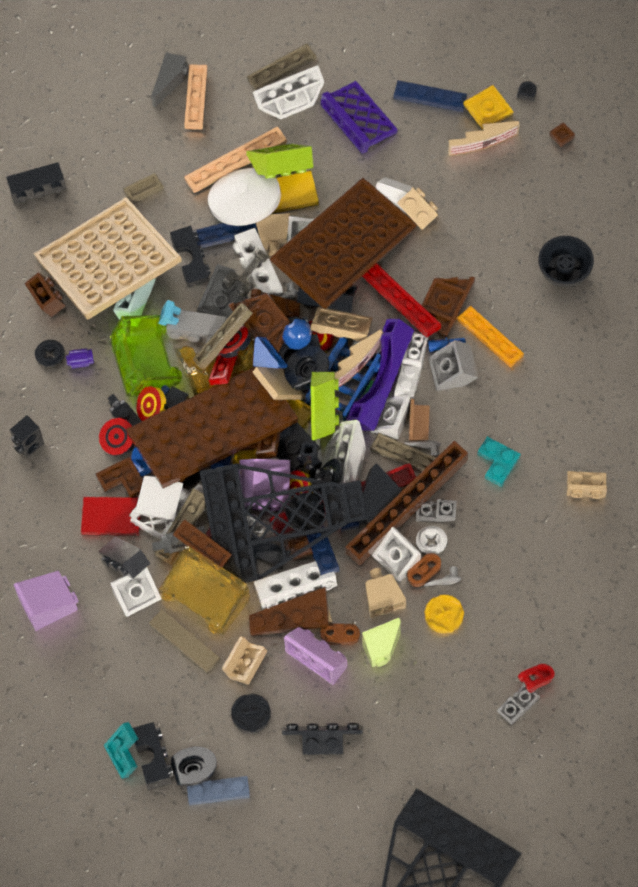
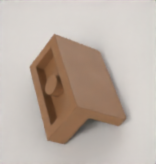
M411 399L409 441L428 440L430 406L414 405V399Z

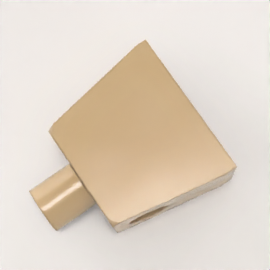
M290 213L270 214L265 219L256 222L258 236L264 249H269L270 256L287 243Z
M380 568L372 569L369 572L372 580L365 582L370 618L406 608V598L393 575L383 576Z

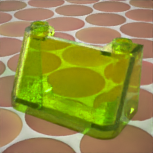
M160 315L122 316L111 333L112 348L125 393L129 397L139 396L140 392L148 386L161 389L164 385L167 387L176 386L182 380V372L179 368L170 366L162 340L165 333H167V324L166 326L158 324Z

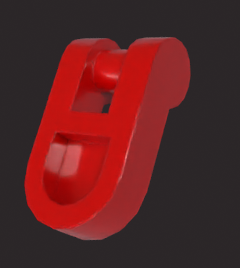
M539 664L522 671L518 675V679L524 682L528 692L532 693L538 688L549 684L554 678L555 672L551 666Z

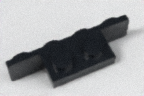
M290 723L282 727V735H302L303 755L343 754V734H363V726H359V723H347V726H339L338 723H328L327 726L308 723L306 726H298L296 723Z

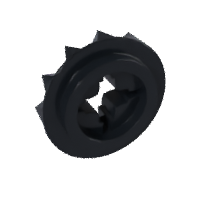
M45 340L36 347L35 358L39 365L41 364L45 367L52 366L54 368L58 363L61 364L62 359L65 358V350L60 342ZM46 351L53 352L54 357H47Z

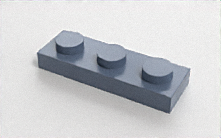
M247 776L204 781L197 785L187 786L189 806L250 798Z

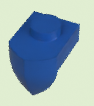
M135 447L132 451L131 459L140 476L143 477L151 473V470Z

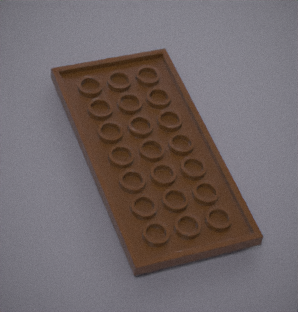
M362 178L273 254L270 261L326 310L414 231L417 224L365 178Z
M256 366L230 378L228 384L216 385L126 429L128 436L162 489L298 422V417L286 400H274L253 374Z

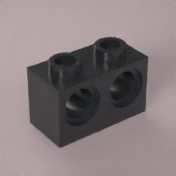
M28 415L9 429L12 436L10 439L14 443L13 448L20 455L23 453L28 458L44 444L40 427Z

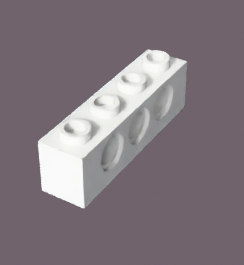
M253 228L234 235V250L236 254L239 253L241 256L239 258L243 269H247L248 273H246L249 283H253L255 287L253 289H260L264 293L279 297L282 296V286L256 229Z
M316 561L254 581L255 592L262 610L324 587L330 590L337 586L334 571L320 575Z

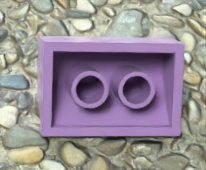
M298 627L284 637L285 652L332 685L347 668V660L344 654L330 649L328 643L323 640H317L314 638V634L307 629L303 630Z

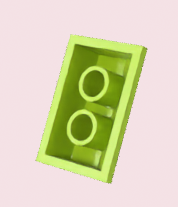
M291 143L246 151L257 174L265 175V178H275L276 174L287 176L291 175L293 171L305 173L306 169L313 168L312 146Z
M312 372V440L335 433V426H339V414H335V408H339V397H335V390H339V379H335V372Z

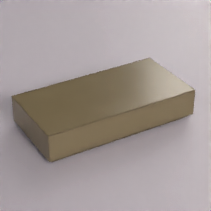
M154 172L123 188V192L128 200L135 204L163 190L164 186Z

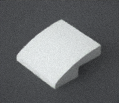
M144 476L135 514L174 521L183 483L176 482L162 489L155 477Z

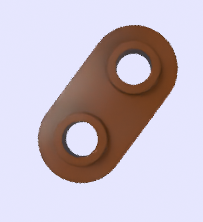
M429 553L419 560L408 571L407 579L409 584L414 587H421L441 569L440 557L434 553ZM433 563L435 566L429 567L428 564ZM420 576L421 579L415 580L414 577Z
M329 624L330 627H323L320 631L321 640L329 645H354L360 639V630L354 624ZM328 631H333L334 634H333V635H328L327 632H328ZM353 631L354 633L353 635H348L347 632Z

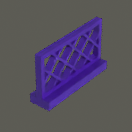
M357 81L332 93H329V91L322 93L321 107L361 154L367 152L368 147L398 132L395 125ZM355 88L359 95L350 94L348 91ZM335 97H344L345 100L344 102H339L335 100ZM347 98L357 100V105L346 103ZM359 101L367 102L369 107L359 106ZM345 108L354 109L355 115L346 113ZM357 110L368 112L367 117L358 116ZM370 113L377 114L380 119L369 118ZM355 120L366 122L365 127L358 126ZM368 123L378 124V130L367 128ZM380 125L388 126L390 130L382 131L380 130ZM366 132L377 135L375 138L369 140V138L366 136Z

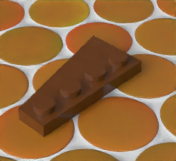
M326 587L249 615L250 635L259 636L291 632L298 627L303 630L330 627Z

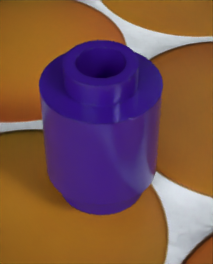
M92 349L69 350V354L66 355L67 366L76 369L89 367L90 364H94Z

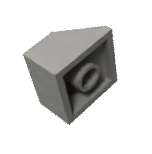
M454 340L428 357L437 391L466 386L478 378L470 344Z

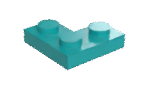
M488 436L477 455L493 462L485 474V479L500 487L503 486L521 455Z
M129 722L122 723L104 744L122 779L128 778L138 767L129 752V748L138 739Z

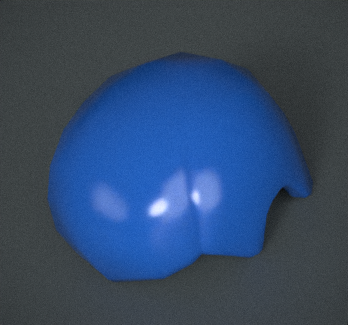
M294 319L291 324L285 326L282 335L284 343L294 350L306 347L311 341L312 331L310 324L305 320Z

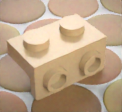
M413 186L397 204L423 230L438 216L436 211L438 207L433 201L428 202L424 198L426 194L421 188L418 187L416 189Z
M240 636L228 659L225 661L222 670L230 679L249 685L267 650L265 647L249 643L245 637Z

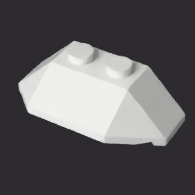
M317 65L264 86L252 93L260 110L278 119H283L314 106L324 84V79Z
M358 420L341 422L340 428L332 435L326 445L322 467L331 459L340 460L343 465L340 484L357 481L360 477L366 444Z

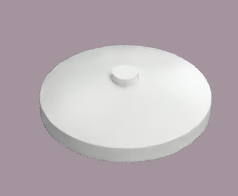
M254 168L239 169L224 175L212 186L208 195V204L213 216L225 224L236 226L249 225L265 219L277 208L281 200V190L277 179L265 178V175L257 174Z

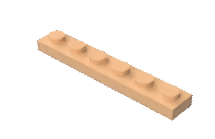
M277 126L184 176L185 181L193 193H196L218 181L224 175L250 164L251 162L246 151L287 144V139Z

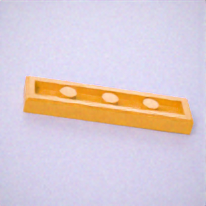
M469 306L457 317V320L510 368L524 356V353L472 306Z

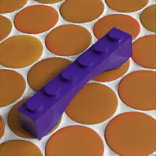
M400 319L386 320L381 336V362L377 377L369 391L361 399L353 403L346 419L347 421L358 420L362 431L375 430L411 341L414 329Z

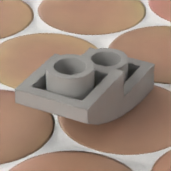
M437 499V502L426 501L416 511L415 521H454L457 501Z
M524 683L512 697L510 696L502 704L497 712L512 725L541 697L535 691L529 693Z

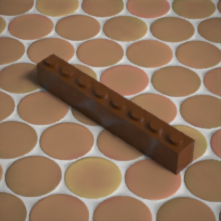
M454 440L345 546L346 554L358 566H361L375 552L392 527L398 530L468 461V452Z

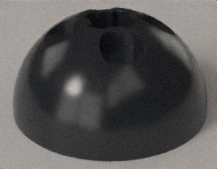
M564 235L554 237L542 246L538 256V263L541 273L550 283L559 287H573L582 283L590 275L594 265V256L590 247L583 240Z

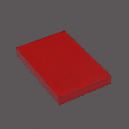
M83 497L81 535L140 536V527L131 523V517L129 516L137 506L138 498Z

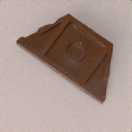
M451 277L449 279L434 278L421 306L441 323V329L438 332L444 338H448L475 283V277H469V279H458V277Z
M269 294L228 305L234 312L240 303L245 304L253 313L244 323L245 327L255 339L257 337H266L279 353L284 342L282 335L285 326L292 322Z

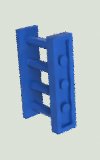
M341 337L328 357V372H337L338 363L342 357L350 356L348 339ZM378 353L374 360L370 359L366 363L369 369L365 375L357 373L352 377L361 382L357 390H353L345 385L339 387L338 391L352 397L347 406L339 402V408H335L343 412V421H347L346 419L353 403L361 399L370 380H372L376 372L378 373L381 354ZM311 388L305 396L306 404L311 406Z

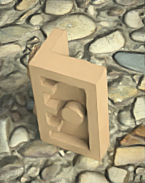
M567 472V496L574 498L588 496L594 499L606 497V473Z

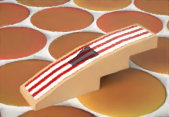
M519 121L483 124V131L466 132L464 139L449 140V156L470 153L499 144L519 134Z
M381 329L349 348L350 356L338 363V372L335 373V379H339V387L357 374L376 353L381 345V336L383 334Z

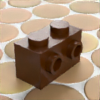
M38 272L24 283L41 310L49 316L53 317L66 306L62 300L64 298L59 290H55L53 287L55 283L49 276L45 277Z

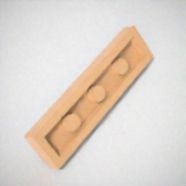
M189 64L185 129H203L207 65Z

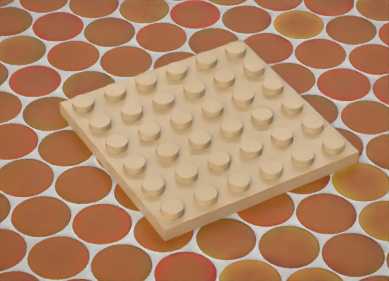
M127 197L34 253L36 260L87 320L182 262L179 254Z

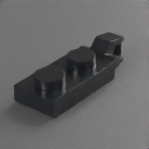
M114 394L107 398L109 400L108 403L112 407L109 410L113 418L125 419L133 426L142 422L124 400L119 401Z

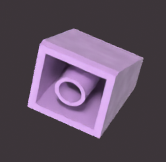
M240 460V465L290 474V460ZM245 469L241 470L246 498L271 492L268 474ZM272 476L276 492L289 490L290 478ZM289 495L280 496L276 498H278L284 503L286 499L289 497ZM270 498L259 500L257 502H259L263 506H266ZM273 499L269 505L270 510L279 511L282 504ZM256 503L252 506V510H263Z
M59 571L13 584L19 601L35 631L78 610L76 605L79 602L74 591L70 593L68 589L70 586L66 576L62 577Z

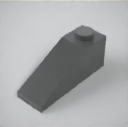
M165 53L151 95L154 107H157L183 81L185 74H188L189 64H187L186 56Z

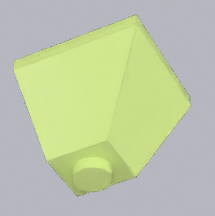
M399 618L362 633L363 649L372 667L383 666L391 659L401 633V621Z

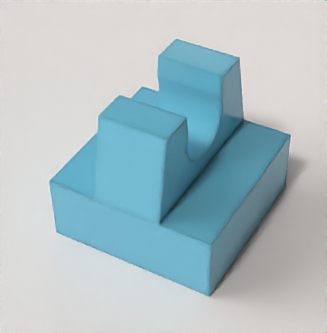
M167 300L162 307L158 324L164 326L166 324L177 325L179 319L175 318L173 314L179 315L181 309L175 306L174 302Z

